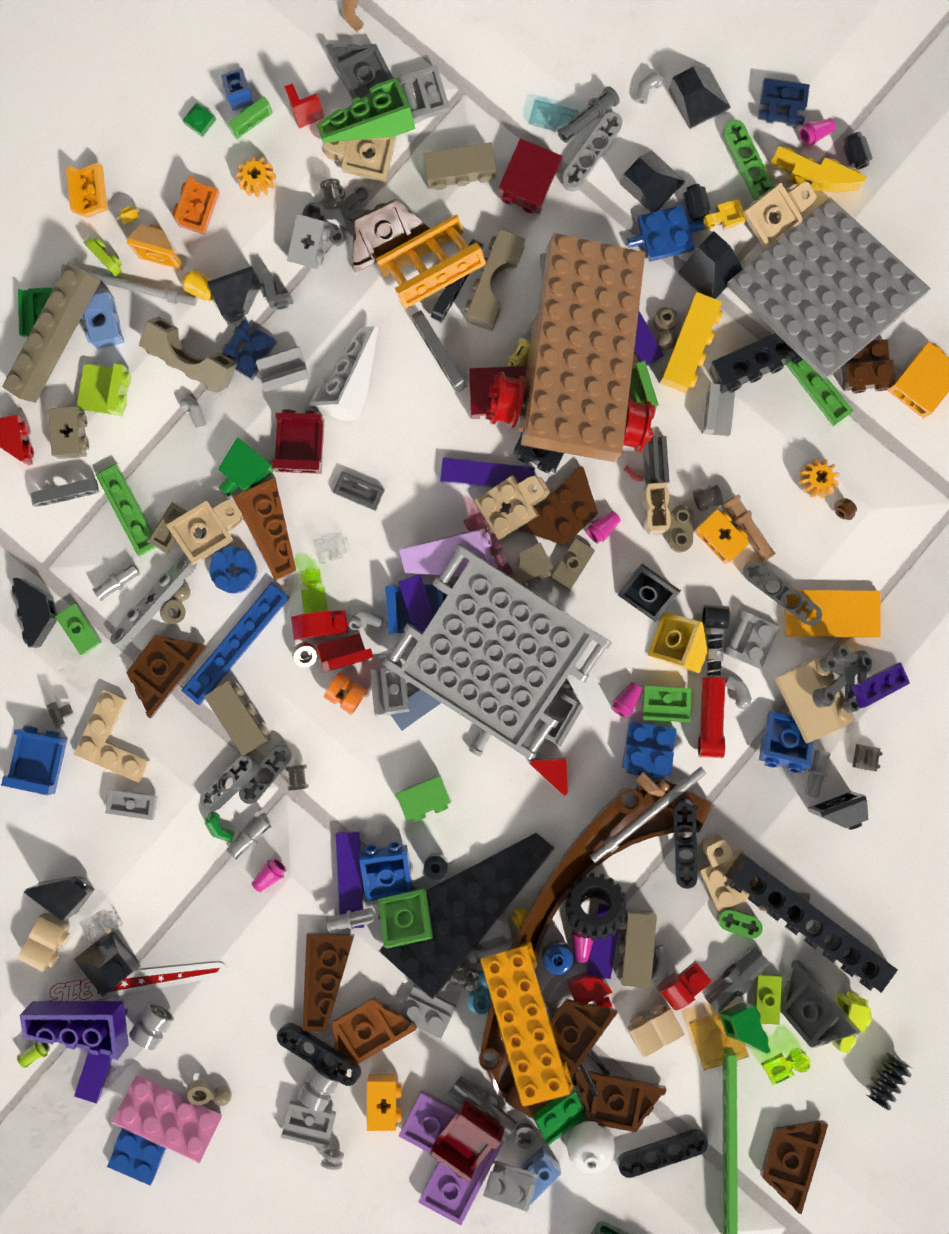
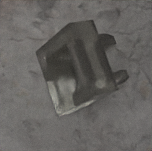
M56 702L46 705L55 729L65 726L63 718L74 713L70 704L58 708Z
M856 744L852 767L877 772V769L880 768L878 762L879 756H882L881 748Z

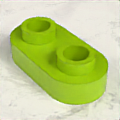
M89 236L83 242L115 277L122 272L120 269L122 263L113 253L110 256L105 253L104 250L107 247L97 237L93 240Z

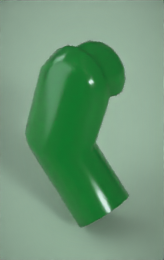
M210 812L208 817L205 818V826L210 835L231 843L235 831L221 827L219 823L220 815L216 812Z

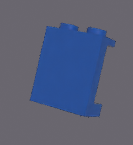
M427 584L424 586L435 616L448 595L433 584ZM385 586L389 634H403L406 624L412 625L401 589L395 586Z
M23 725V729H15L14 734L17 735L10 770L7 776H3L1 786L42 795L55 794L68 738L60 737L61 733L46 730V734L37 732L38 728Z

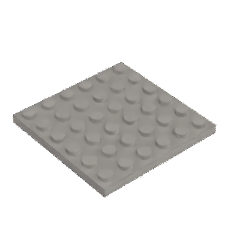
M831 197L804 218L802 223L793 227L729 280L727 287L824 380L828 379L919 302L931 289Z

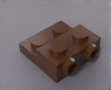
M888 339L871 341L841 367L844 391L852 390L853 394L866 392V389L875 388L876 392L886 391L896 383L893 360H890Z

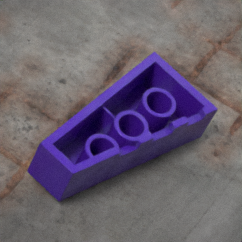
M32 1001L19 1015L22 1038L48 1044L56 1042L64 1044L65 1048L73 1050L76 1047L89 1050L88 1053L99 1055V1053L110 1055L109 1058L118 1060L129 1046L124 1001Z

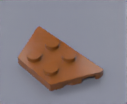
M372 997L333 1021L334 1048L359 1064L416 1030L417 1026L377 998ZM342 1063L336 1068L337 1071L341 1069Z

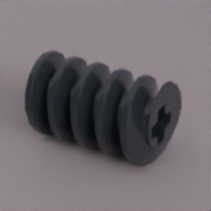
M887 1052L886 1055L890 1062L881 1061L885 1070L876 1069L880 1079L872 1077L871 1080L875 1087L867 1085L866 1088L870 1092V1095L867 1096L886 1110H891L892 1107L888 1101L896 1102L897 1100L892 1092L901 1094L902 1090L897 1084L904 1086L907 1084L902 1076L911 1077L912 1074L908 1067H912L897 1056Z

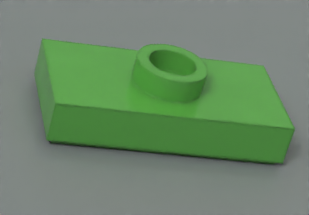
M264 96L253 105L243 108L238 116L227 123L235 139H239L272 115L270 103Z
M74 603L55 616L80 655L86 654L102 643L77 604Z

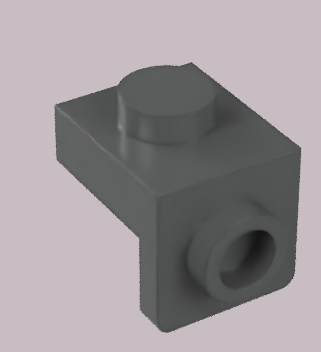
M272 273L262 275L264 283H260L263 298L267 297L271 309L282 310L294 304L290 293L278 295Z

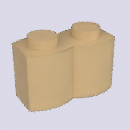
M666 483L648 484L643 491L642 502L646 510L644 527L647 534L665 533L670 527L671 515L667 507L670 496Z
M47 913L40 915L22 947L18 959L42 972L49 967L53 968L59 958V954H57L59 947H63L70 937V933H68L70 925Z
M663 1004L654 1007L651 1010V1014L647 1017L638 1016L630 1021L631 1025L627 1027L642 1057L653 1054L663 1046L685 1035L670 1006H664Z

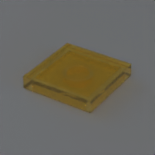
M719 1013L689 1022L704 1071L722 1066L723 1047H732L737 1055V1061L749 1057L745 1045L726 1036Z

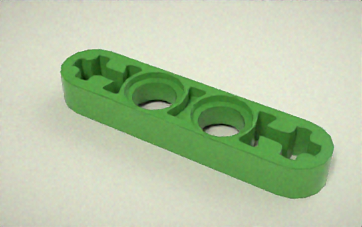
M734 119L725 126L723 138L753 200L756 201L762 196L759 194L761 188L763 191H769L774 185L745 125L740 120ZM731 128H733L734 131H739L737 137L734 133L730 134ZM746 147L750 151V156L741 157L738 149ZM752 167L757 168L760 176L752 178L748 174V169Z

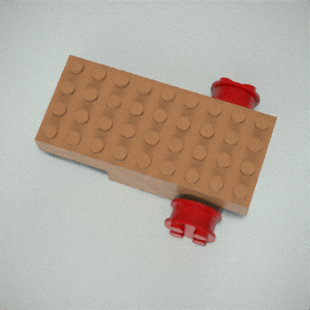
M553 233L547 245L539 311L532 322L525 377L519 376L518 379L506 377L504 372H499L498 375H495L494 382L490 384L488 397L492 398L491 404L487 406L485 419L489 420L490 424L495 425L496 422L509 424L510 428H515L519 419L518 431L523 432L521 445L609 462H615L621 456L623 446L633 447L635 452L643 450L646 442H650L653 436L651 422L655 415L656 406L652 405L651 401L645 400L643 403L632 401V398L629 397L645 252Z

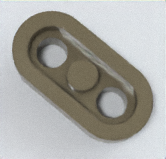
M681 505L674 508L670 513L671 524L668 536L670 548L678 553L685 552L692 546L694 530L693 511L689 507ZM680 513H684L686 515L685 521H681L679 519ZM679 536L685 538L684 544L678 543L677 539Z

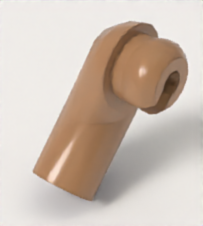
M343 0V19L356 32L360 31L364 26V22L355 14L357 4H359L358 0Z
M644 772L636 779L637 783L647 793L658 797H663L670 790V786L664 780L656 785Z

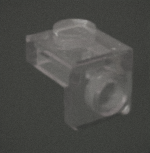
M111 904L79 922L89 943H92L122 926L123 922L114 905Z

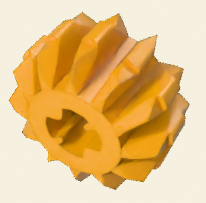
M254 155L250 162L244 158L245 166L238 165L239 173L236 174L240 189L245 190L248 196L254 192L257 198H259L262 191L265 195H268L267 188H274L273 180L276 179L275 173L272 172V164H267L266 159L263 157L258 161Z
M817 458L813 459L812 464L807 462L804 464L805 470L799 472V475L804 479H801L798 484H805L806 487L802 491L806 493L811 490L810 497L812 498L816 497L817 494L820 498H824L826 493L832 494L834 492L833 487L839 485V482L834 478L838 477L840 473H833L832 469L835 468V464L827 466V459H823L821 463ZM818 475H821V477H822V478L820 479V482H817V481H816V478L818 477Z

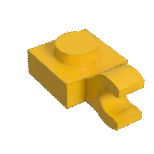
M740 199L717 205V213L704 217V230L711 229L719 224L725 230L745 223L746 219L742 214L743 208Z

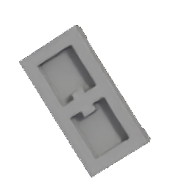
M560 693L548 713L556 717L559 723L555 728L552 727L546 739L561 747L583 709L582 704Z

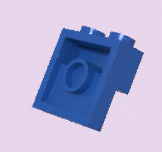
M769 711L767 713L765 734L761 739L759 760L765 761L764 765L767 767L777 768L781 765L788 767V771L791 773H802V771L807 770L811 766L814 741L805 743L793 716Z
M629 721L622 767L627 769L628 774L641 775V771L650 772V777L664 779L665 775L671 776L676 728Z
M392 842L385 848L369 845L360 851L359 861L366 902L377 901L381 898L413 891L407 845H402L400 842Z
M122 1128L107 1167L151 1186L167 1149Z

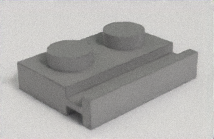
M387 667L377 670L370 669L375 716L410 712L406 680Z
M413 985L400 1014L415 1023L417 1028L441 1039L456 1009V1005L439 996L431 999L418 986Z
M290 1100L281 1138L327 1149L336 1111L325 1109L323 1112H318L300 1102Z
M494 1160L493 1171H490L483 1196L528 1212L535 1190L534 1183L539 1175Z

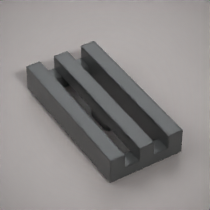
M667 436L652 437L651 441L646 442L643 448L645 485L669 483ZM648 443H652L655 479H651ZM658 443H661L663 479H660Z
M342 471L333 493L377 511L385 489ZM344 478L378 492L377 496L344 483ZM340 487L374 500V503L371 504L340 490Z

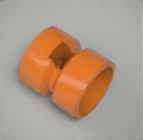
M339 672L323 697L333 704L340 703V708L352 715L368 689L357 682L352 684L351 678ZM342 690L347 691L345 695L341 692Z

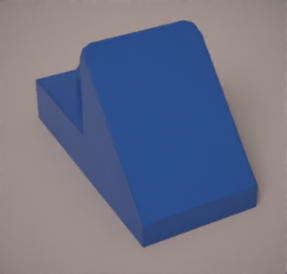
M243 68L221 75L226 97L233 111L254 104Z

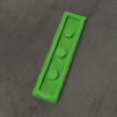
M783 348L778 353L786 354V350ZM802 360L797 364L789 362L786 365L832 426H835L853 412L829 379L824 380L806 361Z
M115 463L96 473L95 475L137 556H142L155 549L156 547L147 543L153 531L118 464Z

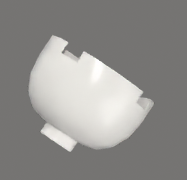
M594 1121L582 1122L576 1125L567 1138V1150L570 1161L583 1173L598 1174L604 1171L612 1163L615 1154L614 1136L610 1129L606 1126L604 1129Z

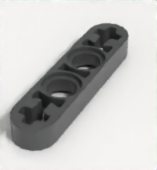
M419 310L411 315L412 322L455 392L457 393L467 387L462 375L423 312Z
M751 561L745 565L743 574L748 582L804 624L813 626L820 622L822 611L816 604L761 563ZM749 567H759L758 572L763 577L765 573L769 574L764 579L762 586L757 584L761 581L757 576L749 577ZM769 580L779 582L780 588L777 592L770 593L767 591L766 584ZM789 594L797 595L799 598L798 605L795 607L787 606L785 603L786 596ZM805 601L808 605L804 608L808 611L815 609L817 611L815 615L818 618L817 620L811 619L807 621L805 619L807 617L806 613L801 610L800 615H798L795 611Z

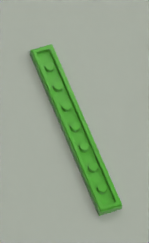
M723 1047V1234H738L737 1055L732 1047Z

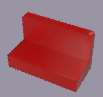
M293 83L284 86L299 128L324 119L318 94H313L300 100Z
M359 633L316 646L324 673L374 657L371 648L365 650Z

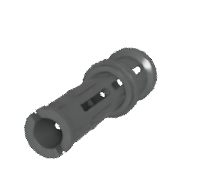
M610 86L605 87L601 95L597 98H592L582 112L557 131L559 138L564 143H567L593 120L604 117L608 109L620 103L617 92Z

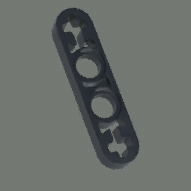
M472 239L468 245L469 247L477 242L482 250L484 247L483 243ZM469 274L444 288L433 308L431 318L440 323L443 322Z
M681 798L674 804L676 881L680 887L690 889L697 884L696 808L692 800ZM682 806H687V810H689L687 812V820H683ZM684 827L689 828L692 831V835L684 838L679 835V830ZM682 850H689L693 853V856L685 860L680 857L679 853ZM684 867H689V880L684 878Z
M287 1023L277 1032V1041L282 1047L339 1083L351 1086L360 1078L361 1067L356 1061L311 1033L302 1031V1028L298 1025ZM287 1031H290V1032H291V1035H290L291 1039H290V1040L286 1038V1037H287V1033H286ZM302 1038L298 1045H296V1043L298 1042L297 1039ZM305 1042H309L314 1046V1053L310 1054L304 1050L303 1045ZM324 1055H331L335 1062L333 1066L325 1064ZM342 1063L341 1069L337 1071L336 1068ZM348 1069L352 1070L351 1077L347 1076Z
M692 1129L622 1153L617 1160L618 1169L624 1177L633 1178L705 1153L708 1148V1140L701 1130ZM698 1137V1139L701 1140L699 1142L700 1146L695 1147V1145L692 1144L694 1142L693 1138ZM684 1140L687 1144L688 1151H685V1147L682 1143V1141ZM671 1144H678L680 1146V1152L677 1155L668 1154L667 1149ZM650 1151L658 1154V1158L654 1163L645 1161V1155ZM639 1155L643 1166L639 1165L637 1156ZM626 1160H630L633 1163L632 1169H627L625 1166Z

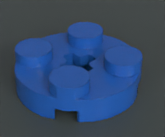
M226 547L215 553L209 568L210 577L215 586L231 594L246 591L255 581L258 572L257 563L252 555L239 547ZM231 564L240 568V571L236 572L234 577H232L231 573H228V568L231 567Z

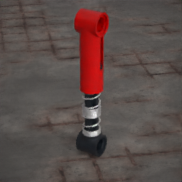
M704 605L702 612L703 627L707 628L706 635H708V640L706 643L708 644L705 658L707 660L705 662L707 665L705 674L707 676L702 677L701 722L698 737V756L700 758L723 759L725 756L724 708L726 678L721 676V670L724 669L721 667V661H724L722 639L725 638L722 635L725 634L724 631L728 629L730 622V608L725 605Z

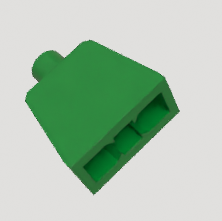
M237 437L219 466L218 470L227 478L218 488L229 497L237 487L247 491L257 486L274 470L271 464Z

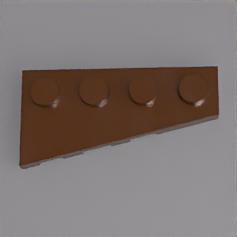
M309 932L306 934L302 1031H327L355 934Z

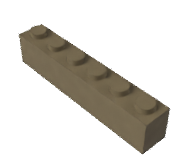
M69 262L67 263L2 385L4 389L19 399L36 403L101 280L84 269Z

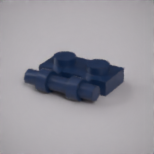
M764 78L759 104L768 105V111L759 109L757 119L766 120V123L770 124L781 122L791 127L794 125L803 126L805 116L797 115V110L805 111L810 84ZM782 107L789 110L788 113L776 112V108Z
M242 320L240 325L236 326L232 331L234 334L228 344H224L221 348V354L227 358L232 357L236 359L234 361L237 363L235 370L253 381L259 371L256 360L269 356L277 341L257 328L252 335L248 334L247 330L251 324ZM242 339L247 343L239 353L235 349Z

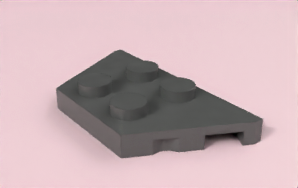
M333 44L326 45V50L352 100L356 97L363 98L370 93L369 89L376 84L393 79L376 44H364L362 46L347 44V47H333Z
M793 960L791 967L794 969L791 980L786 983L785 997L782 999L780 1012L809 1047L817 1048L859 1034L861 1032L860 1029L799 960Z

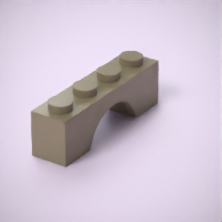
M500 229L497 237L492 236L488 248L491 250L489 258L484 257L486 265L480 268L483 271L480 279L476 278L472 292H475L472 300L468 299L464 309V313L467 314V322L493 331L501 310V303L491 291V282L499 272L508 268H517L525 247V238Z
M159 316L147 321L139 342V346L144 348L148 354L159 357L168 366L179 369L188 378L197 380L212 392L218 393L229 386L237 366L236 362L219 352L208 356L206 359L193 357L183 348L179 339L178 328Z
M541 542L519 553V568L512 578L525 587L531 586L529 581L538 578L540 581L552 575L550 570L554 569Z

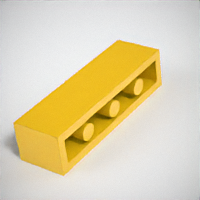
M698 292L695 293L660 384L684 393L687 392L689 387L694 388L698 375L695 374L697 366L702 367L707 353L703 352L706 344L710 346L715 334L711 330L714 323H719L723 311L720 310L722 301Z

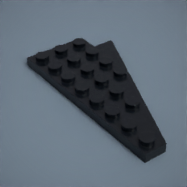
M534 833L426 890L432 939L391 948H385L383 945L379 952L431 999H434L555 848L539 834Z

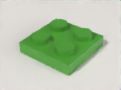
M424 889L378 899L385 948L432 939L427 896Z

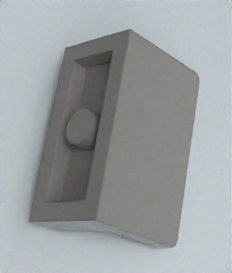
M299 346L256 360L265 392L309 378V371Z
M711 383L706 393L702 434L724 437L731 435L735 392L729 393L727 391L721 394L720 384Z

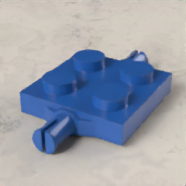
M683 205L640 215L637 218L640 235L627 238L628 248L642 245L647 253L649 262L691 252L695 248L692 232L704 230L705 224L703 220L690 223L686 218Z

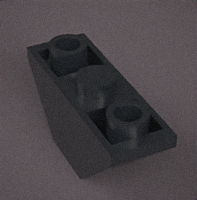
M13 578L12 593L19 605L17 615L23 623V641L29 648H39L57 622L54 598L26 579Z

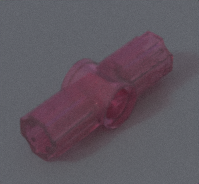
M475 513L465 519L463 523L468 532L485 528V532L489 533L492 545L490 551L491 555L496 558L497 568L508 576L514 574L503 554L504 550L497 536L491 532L482 513Z

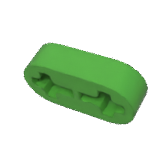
M731 908L717 914L718 924L728 932L752 939L757 938L762 933V923L753 915ZM730 913L731 917L737 920V924L729 922L726 925L723 917H728ZM753 921L756 929H751L750 933H748V929L742 926V923L751 924Z

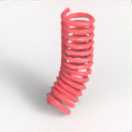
M628 465L625 466L623 470L626 471L630 478L632 477L637 482H643V476L636 475Z

